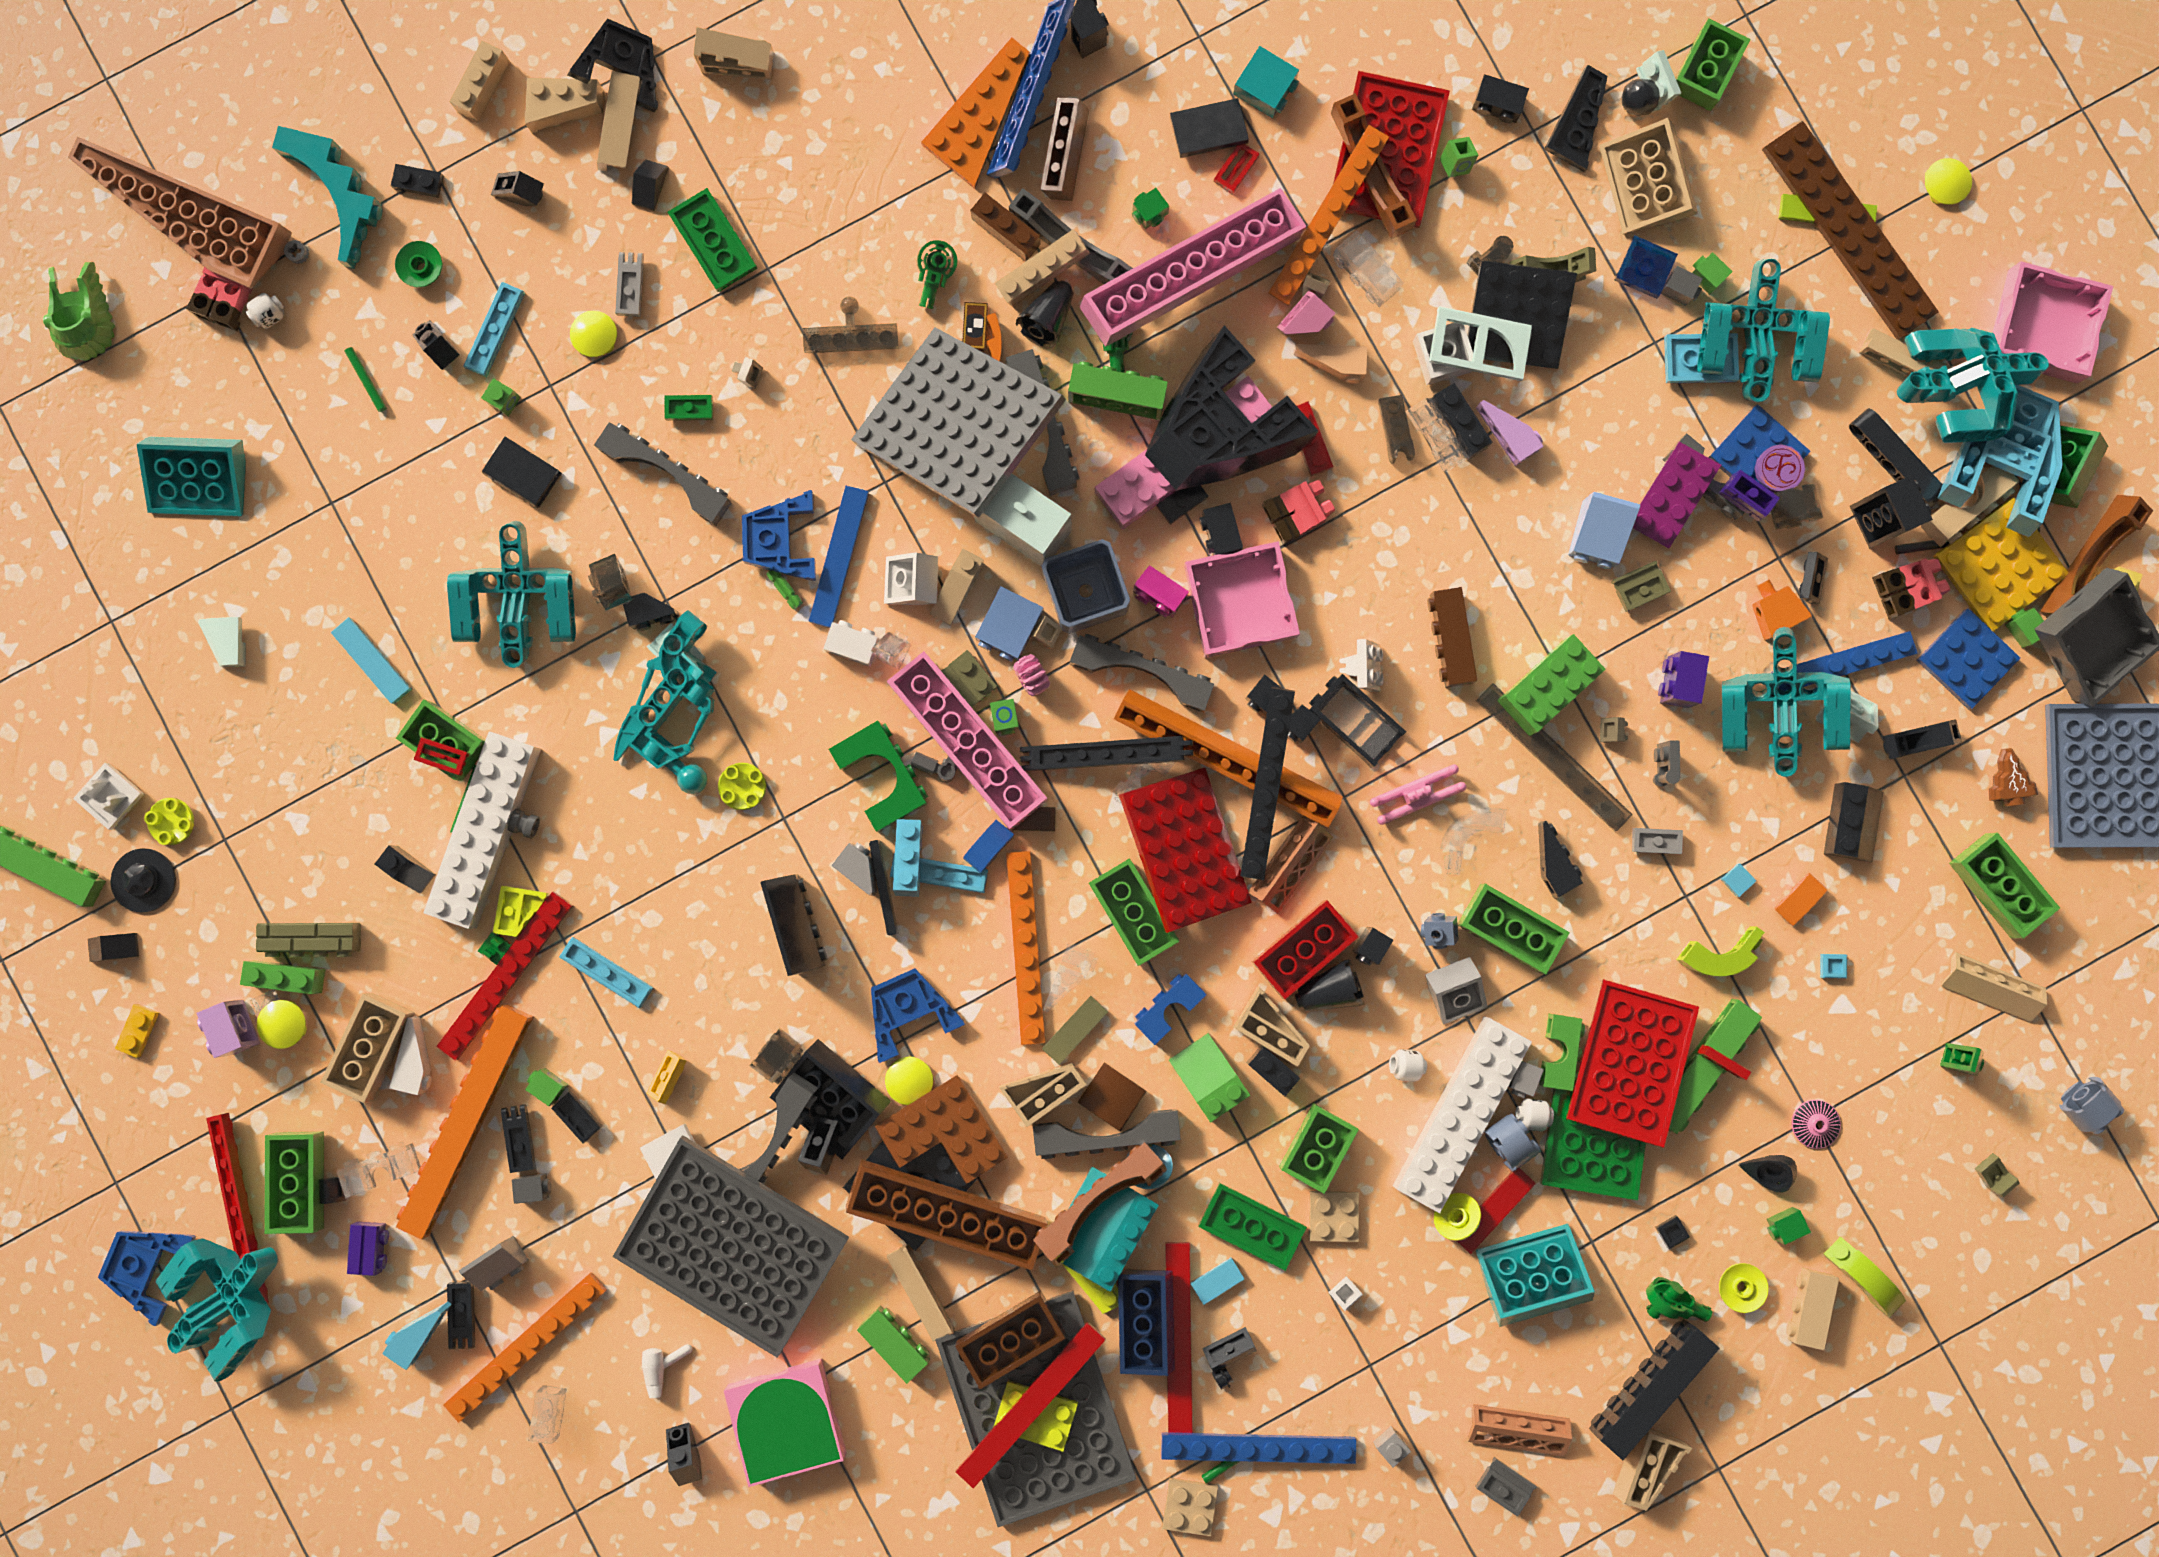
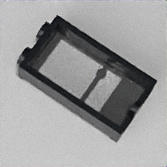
M1341 674L1338 678L1334 675L1326 683L1325 686L1328 689L1323 695L1317 693L1309 702L1312 706L1309 710L1321 718L1320 722L1357 754L1370 768H1373L1378 764L1377 762L1393 747V744L1407 731L1344 674Z

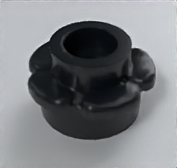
M1226 1367L1215 1373L1211 1372L1221 1390L1231 1387L1229 1382L1232 1381V1377Z

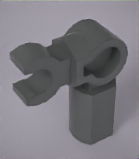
M917 751L911 762V767L930 775L937 774L940 781L945 783L951 782L954 779L957 766L949 757L947 759L944 758L942 764H939L938 760Z

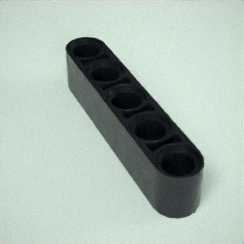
M1868 408L1849 424L1851 433L1896 482L1912 475L1921 487V495L1924 502L1930 508L1940 500L1938 496L1943 484L1878 413Z

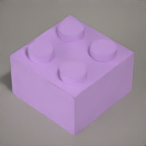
M244 1000L224 1001L196 1013L198 1016V1027L204 1032L207 1039V1050L214 1058L235 1055L260 1044Z

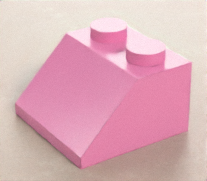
M1308 291L1277 328L1285 334L1320 332L1322 328L1326 330L1333 323L1334 318L1332 317L1335 315V312L1314 293Z

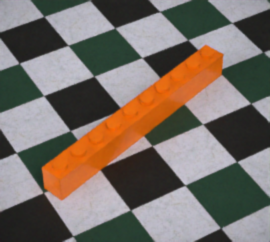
M1131 689L1128 690L1114 720L1149 738L1183 736L1184 740H1193V746L1184 747V750H1194V755L1187 757L1254 790L1260 754ZM1283 767L1277 802L1329 828L1340 808L1343 796Z
M502 1005L495 1010L491 1019L494 1022L490 1030L487 1029L481 1039L483 1045L471 1060L470 1064L473 1066L469 1074L466 1073L460 1083L462 1089L450 1104L449 1108L452 1110L448 1118H444L439 1127L441 1133L438 1139L432 1142L428 1150L430 1156L427 1162H424L418 1171L420 1177L417 1183L411 1186L407 1194L409 1200L397 1215L396 1219L399 1221L396 1228L421 1240L430 1236L534 1016L510 1005Z

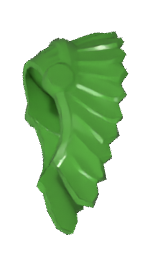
M84 263L80 275L76 278L79 287L78 292L70 291L62 294L59 293L55 267L48 268L50 277L48 313L43 316V323L49 329L50 337L56 349L66 358L88 361L91 357H97L98 354L105 353L106 348L112 346L111 339L114 337L112 330L115 328V325L111 322L113 316L108 312L109 305L106 302V295L102 291L103 285L99 283L100 275L96 273L95 263Z

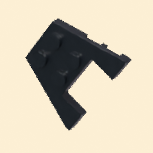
M607 18L570 68L567 76L588 84L591 79L594 63L615 72L638 76L640 78L636 105L655 113L658 109V101L655 94L656 82L654 81L653 72L655 65L652 37Z

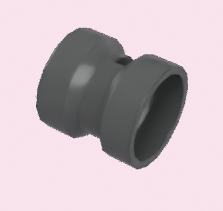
M515 809L508 823V831L512 833L520 832L524 837L532 839L539 828L540 817L533 814L526 815L524 811Z

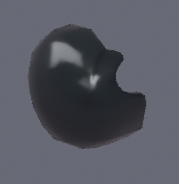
M1635 79L1630 81L1624 87L1621 96L1624 110L1636 116L1651 114L1657 107L1660 98L1659 88L1651 79Z

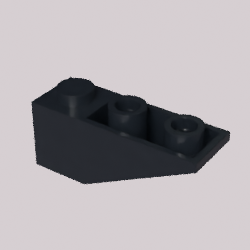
M1541 821L1538 823L1541 878L1552 897L1559 898L1583 884L1581 880L1583 875L1576 864L1572 865L1569 860L1570 853L1563 843L1560 845L1556 838L1558 833L1553 824Z

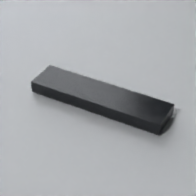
M880 840L870 841L869 846L886 932L888 936L896 935L899 932Z

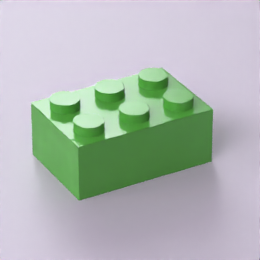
M1708 18L1699 31L1675 78L1681 91L1679 96L1712 111L1719 102L1751 39Z
M423 699L395 738L415 753L421 737L470 753L466 758L465 767L463 766L462 776L439 769L457 781H463L477 762L486 740L441 707ZM425 744L424 747L426 749L456 759H460L461 756L428 744ZM422 753V758L455 769L457 767L455 763Z
M1313 1103L1283 1157L1279 1168L1325 1194L1359 1129Z

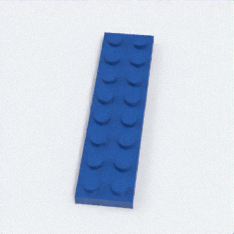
M1053 0L1048 3L986 173L991 178L995 179L1012 173L1020 164V152L1027 144L1028 130L1035 122L1036 108L1043 100V89L1051 78L1052 71L1050 70L1052 64L1059 56L1060 50L1058 48L1060 42L1067 34L1068 28L1066 26L1072 16L1076 0Z

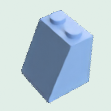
M1598 492L1591 493L1582 501L1568 555L1574 556V560L1578 562H1595L1598 567L1603 569H1611V567L1614 568L1620 564L1640 504Z

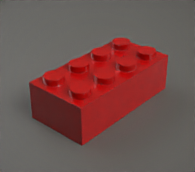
M1323 900L1251 962L1281 998L1285 1000L1359 936L1328 900Z

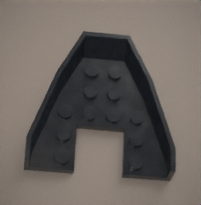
M1225 325L1202 350L1170 400L1145 453V456L1175 490L1228 480L1295 456L1313 442L1319 431L1288 396L1251 423L1223 392L1222 389L1250 368L1256 361Z

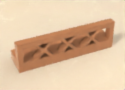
M1303 815L1266 866L1264 880L1257 879L1248 891L1249 894L1278 914L1334 836L1319 823ZM1319 833L1324 835L1320 842L1315 845V839ZM1308 853V859L1305 863L1301 864V858L1304 854ZM1294 873L1292 881L1287 883L1288 876ZM1280 892L1279 899L1275 904H1272L1270 901L1276 893Z
M1473 1404L1471 1410L1472 1426L1468 1435V1442L1559 1456L1566 1455L1572 1441L1570 1418ZM1477 1431H1479V1432H1486V1433H1489V1434L1479 1435V1434H1477ZM1503 1436H1512V1438H1509V1439L1502 1438V1437H1503ZM1533 1439V1440H1537V1441H1535V1442H1527L1526 1440ZM1552 1443H1561L1562 1445H1561V1446H1554V1445H1550V1444H1552Z

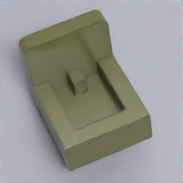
M1994 1153L1974 1168L1985 1186L2000 1197H2005L2020 1184L2018 1178L2008 1172L2001 1159Z

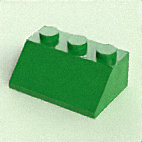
M2060 425L2062 469L2050 502L2078 508L2109 446L2101 432Z

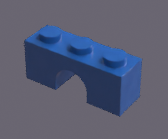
M1186 973L1183 976L1180 974L1175 976L1169 982L1172 987L1164 993L1161 990L1152 999L1154 1004L1148 1010L1144 1007L1134 1016L1137 1019L1134 1022L1136 1027L1154 1045L1172 1029L1164 1019V1010L1169 1004L1180 1003L1190 1012L1207 995Z

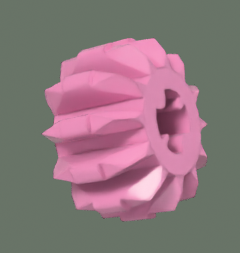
M1034 655L1024 656L1014 664L1015 674L1028 695H1039L1050 686L1045 670Z

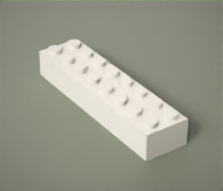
M491 731L488 732L424 909V914L467 929H477L511 832L508 831L510 817L515 809L520 810L541 748Z
M1483 1017L1398 1174L1393 1187L1434 1211L1441 1212L1532 1041L1491 1018Z

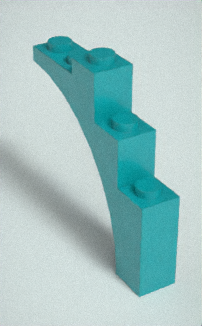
M278 126L272 148L280 156L296 161L312 170L325 184L336 205L340 222V247L337 260L345 267L355 269L356 263L361 258L360 248L362 241L367 237V225L377 226V222L383 214L382 204L375 197L357 193L362 186L361 175L354 168L336 164L341 158V147L333 139Z

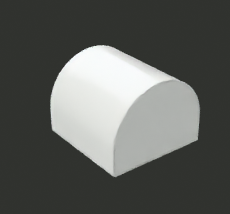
M1347 1276L1328 1292L1344 1311L1363 1295Z

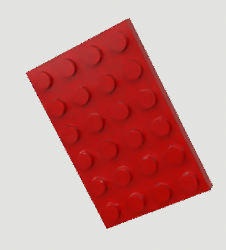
M1358 70L1353 94L1356 93L1365 112L1367 124L1389 136L1379 155L1392 181L1404 199H1407L1417 219L1414 227L1420 228L1450 90ZM1343 140L1333 184L1350 157V153ZM1363 182L1345 212L1382 220Z
M1205 767L1119 795L1166 933L1252 903L1244 878L1240 876L1241 869Z
M1603 979L1566 1120L1664 1148L1699 1006Z

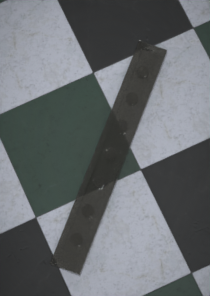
M1492 683L1475 701L1614 832H1617L1633 814L1543 729L1529 736L1497 701L1505 693Z

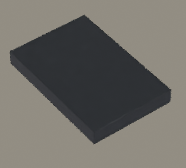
M1238 98L1170 113V120L1180 158L1249 143Z

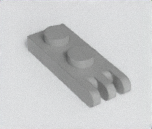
M619 252L615 314L617 316L641 317L643 253H638L637 262H634L635 255L629 252L628 262H625V252Z

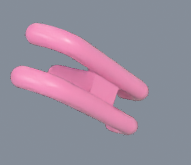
M1455 764L1372 798L1370 800L1372 807L1380 806L1401 796H1404L1407 803L1405 806L1379 816L1377 822L1380 825H1384L1465 791L1467 786L1464 782L1457 783L1436 793H1432L1429 786L1432 783L1458 773L1459 767Z

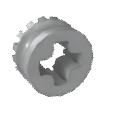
M291 240L285 245L284 254L290 261L295 264H302L304 261H307L309 250L300 241ZM298 247L301 253H297L295 257L291 252Z

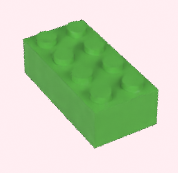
M1082 361L1079 364L1073 363L1068 388V403L1160 420L1168 381H1163L1162 377L1150 375L1149 378L1143 377L1135 371L1117 372L1116 368L1110 366L1096 368L1093 367V364Z
M1572 634L1562 640L1497 701L1530 736L1540 731L1606 669L1575 634Z
M1998 832L1985 833L1949 863L2010 938L2024 939L2060 909L2058 904Z
M1130 858L1088 883L1137 966L1179 942L1174 931L1166 933L1155 899Z
M1486 883L1479 885L1458 922L1460 928L1540 974H1547L1570 933Z
M324 1131L275 1132L265 1135L264 1234L314 1233L324 1229V1204H320L319 1179H324Z

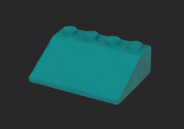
M148 436L136 444L147 513L243 515L246 469L243 440Z
M1091 1167L1069 1208L1079 1195L1086 1194L1092 1189V1185L1097 1179L1104 1178L1107 1174ZM1130 1187L1112 1195L1100 1204L1083 1223L1072 1246L1075 1252L1062 1264L1111 1292L1159 1205Z
M1568 1223L1475 1250L1499 1327L1593 1301L1595 1291Z

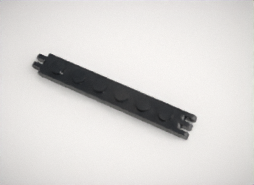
M1183 736L1020 747L1021 753L1029 752V756L1020 757V762H1029V765L1021 766L1025 772L1184 761V756H1193L1194 750H1184V747L1193 746V740H1184Z

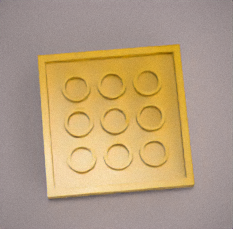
M2009 498L1970 530L1964 532L1954 543L1948 544L1933 556L1934 559L1939 560L1941 568L1976 616L1992 631L1996 630L2008 621L2013 614L2022 608L2024 609L2068 574L2066 568L2038 530L2030 537L2006 528L2015 503L2014 498Z

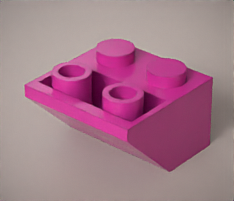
M1150 565L1136 581L1133 593L1136 594L1135 598L1145 605L1150 603L1156 607L1155 612L1164 618H1167V616L1173 618L1189 594L1187 589Z

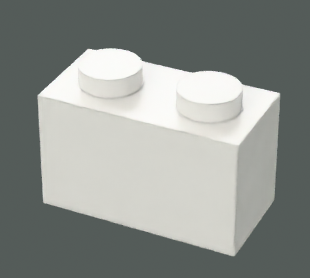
M842 620L839 621V624L832 622L823 649L828 653L871 667L880 641L875 636L876 632L866 628H862L861 631L852 629L853 624Z

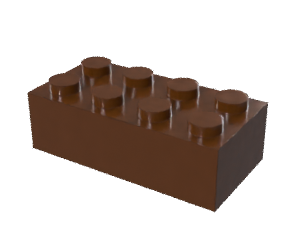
M1040 1290L958 1339L955 1347L979 1389H982L1064 1340L1066 1332Z

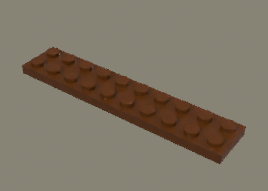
M1801 121L1762 149L1793 195L1798 196L1815 220L1813 222L1897 340H1900L1939 313L1804 121Z

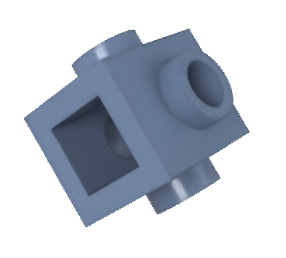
M1432 913L1431 916H1428L1424 924H1421V937L1425 938V946H1433L1434 949L1447 948V945H1455L1459 940L1457 916H1445V913Z

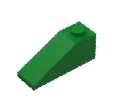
M1946 1043L1940 1066L1978 1076L1984 1066V1052L1977 1047Z

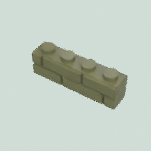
M257 923L256 951L265 952V957H280V952H289V957H304V952H313V957H328V952H337V957L352 956V952L360 951L361 924Z

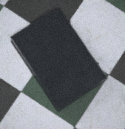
M504 436L482 470V474L490 478L492 482L498 483L523 499L525 503L528 502L536 508H540L562 474L558 469Z

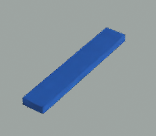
M845 485L809 623L830 628L832 622L835 621L869 495L867 490Z

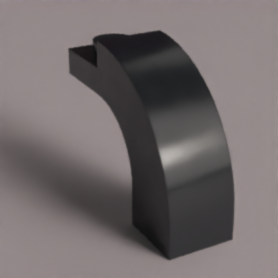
M1956 719L1883 736V747L1889 759L1962 743Z

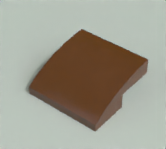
M1104 1062L1077 1103L1118 1131H1121L1147 1090Z

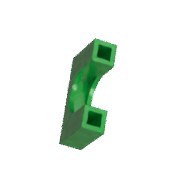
M877 720L828 750L841 771L871 756L886 758L894 766L897 782L893 792L886 799L864 811L875 831L879 833L896 823L897 819H903L927 805L928 803L925 799L929 796L922 784L917 786L913 778L916 777V774L911 765L905 766L901 759L905 755L898 743L893 745L889 737L893 734L887 724L884 723L882 725Z

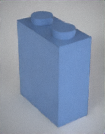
M1000 586L975 636L976 640L979 641L978 646L988 651H991L993 648L1001 652L1000 657L1010 662L1013 659L1018 661L1038 619L1044 612V608Z

